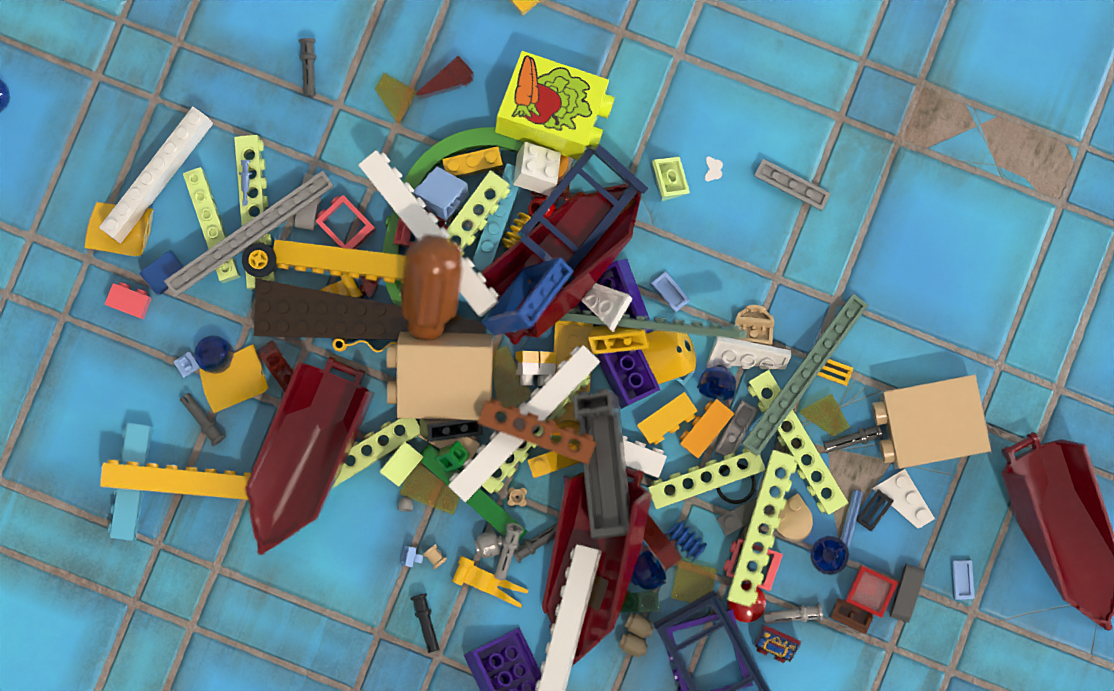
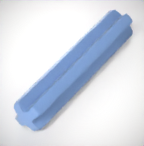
M852 491L839 542L840 545L850 546L863 496L862 491Z

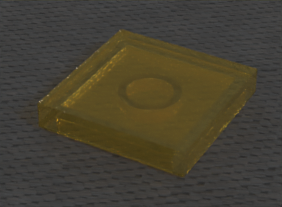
M679 560L671 598L691 603L711 592L717 569Z

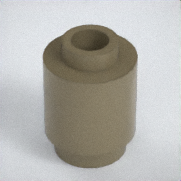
M631 613L624 627L628 628L627 631L642 639L645 636L650 637L654 629L651 626L652 621L637 613L636 615Z
M624 633L618 647L623 652L639 658L640 655H645L648 645L645 644L646 640L631 633L629 635Z

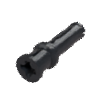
M424 593L410 597L415 606V616L419 618L427 652L432 653L440 650L431 621L430 614L432 610L429 608L426 599L428 595Z

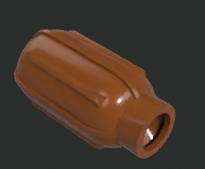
M423 235L422 238L418 239L407 250L405 256L401 289L402 314L408 320L407 328L410 334L422 340H433L440 337L445 323L450 318H453L457 312L463 271L462 251L458 244L443 236Z

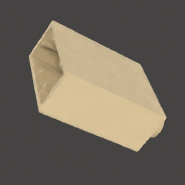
M400 332L397 345H388L387 368H397V381H388L387 404H397V418L479 420L485 401H490L492 398L493 334L442 333L436 339L422 340L412 336L410 332Z
M976 375L883 392L879 394L880 401L872 403L876 425L885 424L888 438L887 440L880 441L882 460L884 464L892 462L894 470L991 451Z

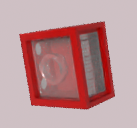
M859 566L844 601L882 618L898 582L864 566Z

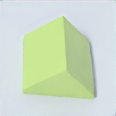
M680 157L652 161L651 167L661 201L690 193Z
M404 442L380 472L399 487L422 460L423 456L407 442Z

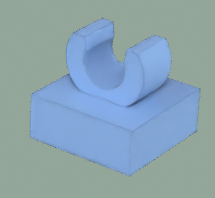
M190 351L174 361L183 378L201 368Z
M404 545L400 564L413 567V562L422 563L423 555L416 554L417 548Z

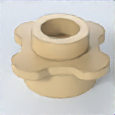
M509 488L508 505L524 507L527 503L525 500L527 490L525 488Z

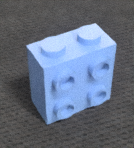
M439 167L430 172L413 192L416 199L420 197L426 204L424 209L445 221L469 196L468 184Z

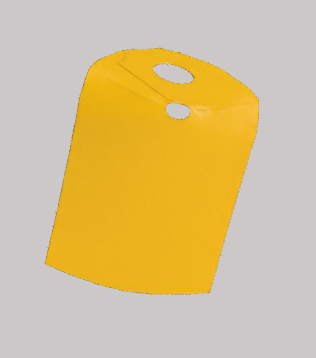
M96 202L88 224L84 248L129 256H141L151 233L154 209L148 208L120 244L99 228L116 205Z
M655 330L646 334L649 348L641 350L658 385L685 376L695 370L696 353L692 340L687 333ZM685 340H687L690 345V351H688L685 347ZM677 346H680L681 353L677 351Z
M254 344L199 369L205 396L214 413L260 395L268 389L265 373Z

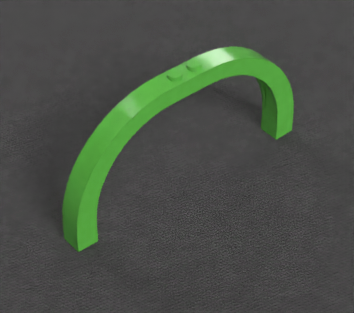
M481 127L458 132L441 140L427 150L410 169L403 183L408 182L413 190H415L426 179L427 175L443 162L442 159L452 157L461 152L479 148L499 147V149L517 154L525 142L495 133L496 127ZM394 209L392 215H388L385 226L388 228L382 253L399 255L400 245L393 244L399 215ZM395 280V283L385 282L393 304L402 306L401 297L399 296L402 289L401 281Z

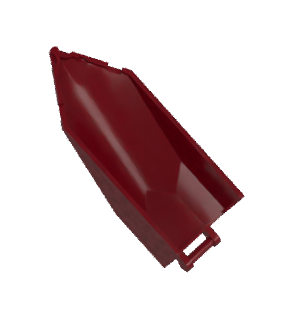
M622 184L604 189L618 200L628 188V185ZM597 190L595 193L585 194L584 191L578 192L547 217L546 220L579 248L613 204ZM640 192L634 195L571 273L575 279L571 283L567 280L532 327L517 330L515 333L513 331L504 333L512 344L517 345L524 336L539 338L580 303L632 239L641 200ZM542 223L537 225L527 235L553 259L561 257L566 263L574 254L573 250ZM519 240L482 271V275L486 279L484 284L488 289L492 287L499 295L496 299L499 300L522 268L545 261ZM537 283L534 284V286L531 288V290L528 292V294L525 296V298L521 301V303L515 310H518V308L521 306V304L524 302V300L527 298L530 292L534 289Z
M331 356L324 370L307 363H297L245 487L250 505L249 513L254 539L257 542V553L259 555H264L273 547L299 532L300 529L317 520L352 449L375 392L360 386L366 371L362 369L357 370L340 363ZM332 367L356 377L354 382L330 373Z
M1031 432L1025 439L1001 450L1002 455L1007 461L1002 471V476L1018 524L1062 599L1100 625L1104 630L1110 631L1113 628L1111 618L1114 615V532L1085 444L1063 439L1040 444L1037 434ZM1031 444L1032 448L1015 458L1014 453Z
M626 468L627 476L633 478V483L628 482L631 518L627 536H614L603 539L591 538L585 473L581 472L566 480L542 604L544 614L547 613L551 623L549 625L550 630L553 623L556 624L558 616L555 615L558 604L561 605L563 597H560L563 585L566 586L567 578H565L567 568L571 567L572 559H570L572 549L576 548V544L602 551L596 575L609 581L599 611L587 606L572 666L590 652L606 635L611 633L616 624L641 551L652 494L640 485L644 471Z

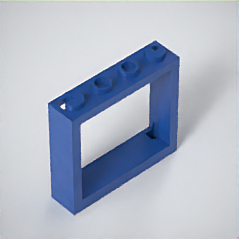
M561 257L522 268L499 298V303L489 311L481 323L494 336L532 327L573 270ZM537 283V285L530 292V294L527 296V298L524 300V302L521 304L518 310H515L521 303V301L525 298V296L528 294V292L531 290V288L534 286V284Z

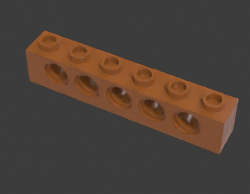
M492 398L490 401H485L478 420L479 424L580 462L589 463L596 441H593V436L585 433L582 436L575 434V429L567 426L561 429L556 427L557 423L548 419L545 422L538 420L539 416L528 412L527 415L519 413V408L509 405V408L501 406L502 402ZM498 411L506 413L507 418L504 422L496 420V413ZM516 418H522L525 421L524 428L517 429L514 426ZM533 426H542L543 434L540 436L534 435L532 432ZM553 432L561 434L562 440L560 442H552L550 436ZM571 439L579 440L580 447L573 450L569 447Z

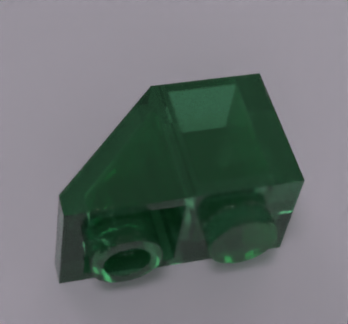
M658 591L630 592L621 613L659 611Z

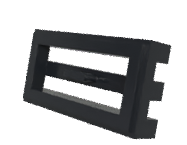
M878 489L856 521L872 532L892 505L894 499ZM881 496L882 498L876 504V506L868 515L866 520H861L867 513L869 508L872 506V504L875 502L877 497ZM885 500L888 501V503L882 509V511L874 520L872 525H868L869 521L877 512L882 503Z

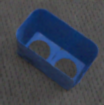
M170 250L139 274L151 289L160 296L169 289L164 281L182 269L183 265L174 252Z

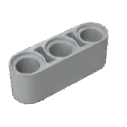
M305 173L302 184L315 175ZM321 197L296 213L295 227L314 231Z

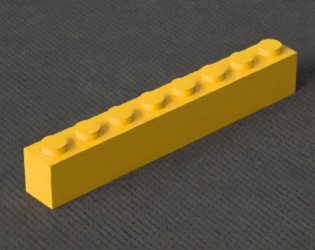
M283 240L274 241L273 251L275 252L277 258L276 265L279 269L288 270L289 267H295L294 270L301 272L311 269L313 273L323 274L324 271H327L333 276L348 274L347 277L359 279V276H366L365 279L377 281V278H381L387 283H395V280L401 281L402 284L404 255Z
M107 459V463L102 465L100 486L248 500L245 487L251 473L244 472V476L236 475V471L225 470L224 474H217L216 469H205V472H197V468L186 467L184 471L178 470V466L166 465V469L158 468V464L147 463L146 467H141L139 462L127 461V465H120L119 460Z

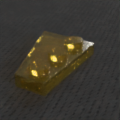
M507 346L493 353L492 374L496 398L502 402L501 406L509 408V405L515 407L529 400L532 393L528 386L521 385L520 375H516L518 367Z
M420 463L407 476L400 491V495L454 515L460 497Z

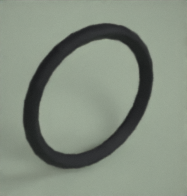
M737 463L738 468H747V466ZM727 465L719 471L720 475L730 468ZM750 476L752 488L750 493L743 499L731 500L721 492L720 487L716 488L717 493L724 501L731 504L746 502L754 494L756 488L755 476Z

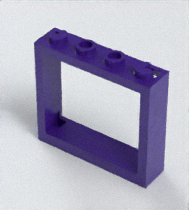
M726 610L738 631L733 610ZM715 613L674 624L665 629L673 645L676 646L672 632L719 620ZM734 646L742 679H745L751 675ZM667 651L670 662H674ZM675 665L676 669L672 670L674 679L679 681L681 687L677 690L688 691L687 685ZM753 682L749 683L748 685L742 688L753 686ZM734 684L709 691H724L725 689L733 686Z

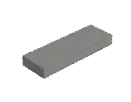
M741 400L714 451L722 456L736 453L759 409Z

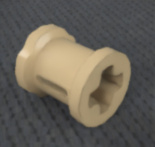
M436 544L423 554L432 563L434 570L447 560V557H443L439 552Z

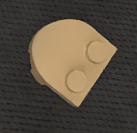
M749 305L737 314L735 325L740 326V329L746 330V338L738 340L772 346L774 318L773 315L771 316L766 311L765 307Z
M797 493L788 499L784 509L779 511L778 517L781 519L778 529H776L784 540L787 539L795 542L804 540L810 535L814 522L810 509ZM774 509L766 515L771 516L774 512Z

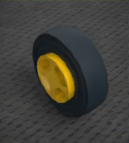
M264 243L250 245L242 255L243 268L253 277L262 278L268 276L276 266L277 258L275 252Z

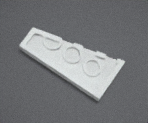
M716 337L706 362V368L723 366V368L731 369V366H742V369H750V367L759 366L760 369H786L791 358V350L733 338Z

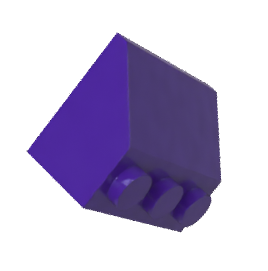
M641 349L602 353L596 357L600 361L599 364L613 393L619 397L621 409L661 390Z

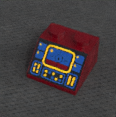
M762 624L753 645L757 647V652L766 656L769 652L775 655V660L785 663L786 660L791 662L801 641Z

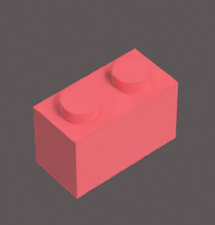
M119 282L118 285L113 283L104 305L144 320L152 298L147 296L148 292L137 289L135 292L129 289L130 285Z

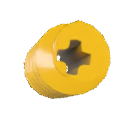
M518 212L517 215L520 219H514V223L517 226L510 225L509 228L512 232L505 233L509 239L502 238L501 240L506 249H510L521 239L517 233L531 218L529 215Z

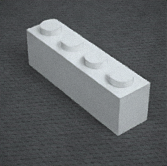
M623 436L626 466L659 478L667 457L663 455L664 451L654 447L653 450L645 448L646 444L636 440L635 443L628 442V437Z

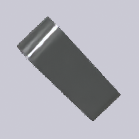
M905 564L891 607V618L907 623L910 622L925 575V569Z

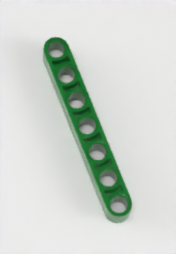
M428 443L420 452L423 456L421 462L449 487L451 484L449 479L456 472L460 474L461 471L457 468L445 472L434 459L439 451ZM480 488L466 501L468 505L504 537L507 533V524L515 523L520 525ZM523 528V533L519 536L518 542L528 532L525 528Z

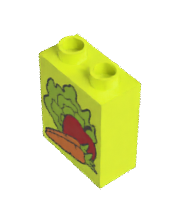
M521 51L497 115L495 133L557 151L561 155L578 160L590 145L596 147L601 140L603 129L595 127L597 118L601 116L608 119L615 99L614 96L606 94L609 80Z

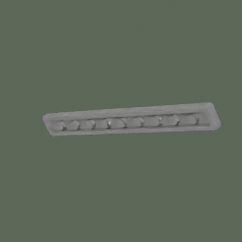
M322 170L167 278L164 282L175 297L179 296L334 188V185Z

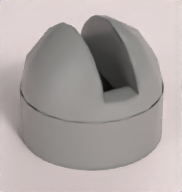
M408 497L401 498L398 502L397 510L404 512L413 511L412 500Z

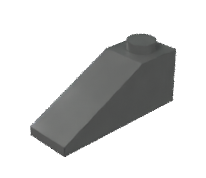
M757 497L716 518L725 536L750 523ZM766 505L763 509L764 514L772 511L773 507Z

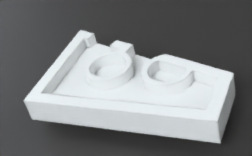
M595 283L581 301L614 331L632 298L628 294Z
M905 469L871 488L875 493L879 489L888 497L894 499L891 506L917 529L935 519Z

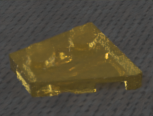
M385 73L375 87V91L395 121L400 124L417 91Z
M832 394L799 411L800 415L832 437L850 428Z

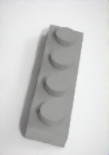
M765 159L762 160L754 177L820 211L823 210L831 193Z

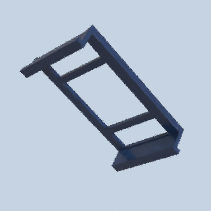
M600 144L596 147L590 145L517 235L521 237L520 241L543 261L553 260L548 253L527 236L539 221L574 251V254L566 262L574 270L637 192L644 194L648 187ZM593 154L629 185L618 200L582 169ZM577 174L613 204L579 248L543 217ZM571 274L567 281L571 283L575 277Z
M714 590L653 623L690 691L699 690L680 658L678 651L721 627L725 628L751 675L724 691H737L753 681L759 691H770ZM711 604L720 621L674 646L665 629Z

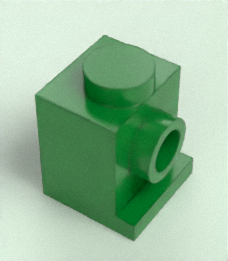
M457 440L454 444L441 448L434 459L445 472L461 467L470 454Z

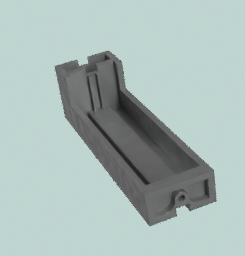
M599 389L595 394H590L588 391L579 392L578 396H573L575 420L579 422L581 436L585 433L593 436V441H596L589 463H584L591 538L603 539L614 536H627L631 508L619 397L609 391V389Z

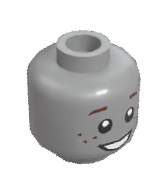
M494 531L479 534L477 540H474L477 554L481 555L482 558L499 555L500 548L503 547L501 536H497Z

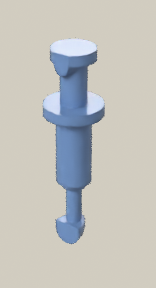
M241 160L243 173L239 172V175H242L241 191L244 193L242 206L248 204L249 175H252V173H248V163H250V160Z

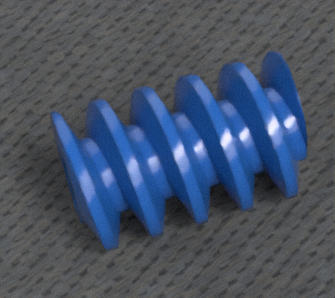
M683 520L677 522L665 536L672 534L670 541L677 539L675 546L683 545L680 551L684 552L687 550L686 557L693 556L691 561L693 562L703 553L707 543L700 544L701 537L694 539L696 532L689 533L691 527L687 526L684 528L685 521Z

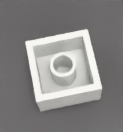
M525 142L517 153L513 185L549 196L558 182L561 153Z

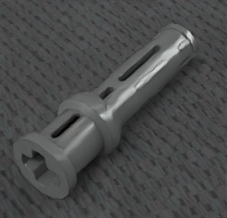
M314 38L299 39L301 44V55L299 58L303 61L304 97L316 96L314 61L317 56L314 53V43L316 42Z
M190 393L185 394L186 398L182 397L180 402L183 403L202 427L201 432L206 434L211 440V445L216 446L222 442L226 435L220 432L216 422L208 418Z
M875 423V426L865 429L859 428L858 432L823 442L828 454L829 452L858 443L865 445L868 444V441L879 438L881 440L883 435L880 426Z
M558 522L530 540L525 539L524 543L519 545L513 552L517 562L521 563V560L530 554L534 555L536 549L554 539Z

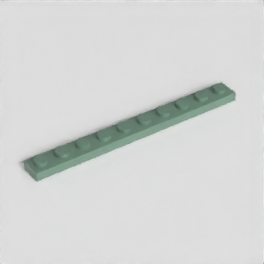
M854 293L849 297L741 444L756 457L760 454L868 307V304Z
M572 309L560 319L563 321L606 325L591 310H583V313L576 312L577 309ZM623 314L617 326L734 339L746 338V330L740 329L738 325H728V328H724L719 323H710V326H704L703 322L691 321V324H685V320L680 319L666 322V318L655 317L654 320H648V316L630 318V314Z

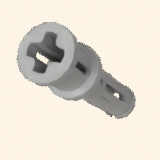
M515 523L507 524V533L502 539L503 549L494 577L498 580L506 579L513 552L518 548L519 536L523 533V528Z
M817 603L816 606L805 607V605H801L798 609L763 612L765 625L799 620L804 623L807 620L813 619L823 620L821 603Z

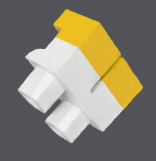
M515 352V359H518L516 375H520L521 385H533V375L538 376V386H545L543 381L550 374L555 375L556 352Z

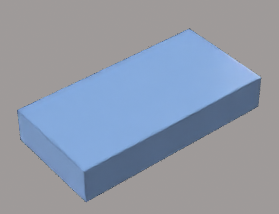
M666 271L651 283L675 313L690 301Z
M972 560L952 561L954 600L975 599Z

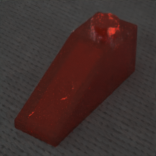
M457 56L416 92V96L420 100L460 89L462 86L467 87L474 80V72Z
M271 340L259 348L257 352L281 388L286 392L294 369L274 340Z
M648 514L643 540L665 569L668 570L681 560L682 557Z

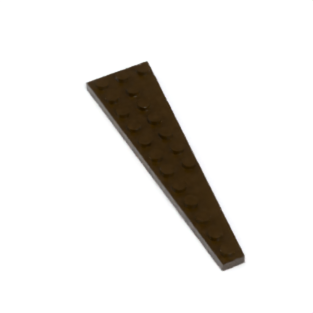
M256 278L254 336L398 340L400 332H409L407 328L408 320L403 316L401 306ZM453 317L445 323L443 333L486 334V327L480 321Z

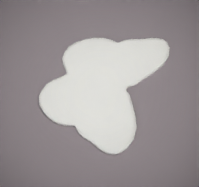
M707 157L706 163L710 170L707 172L705 180L711 181L721 178L722 172L720 169L723 167V163L720 160Z

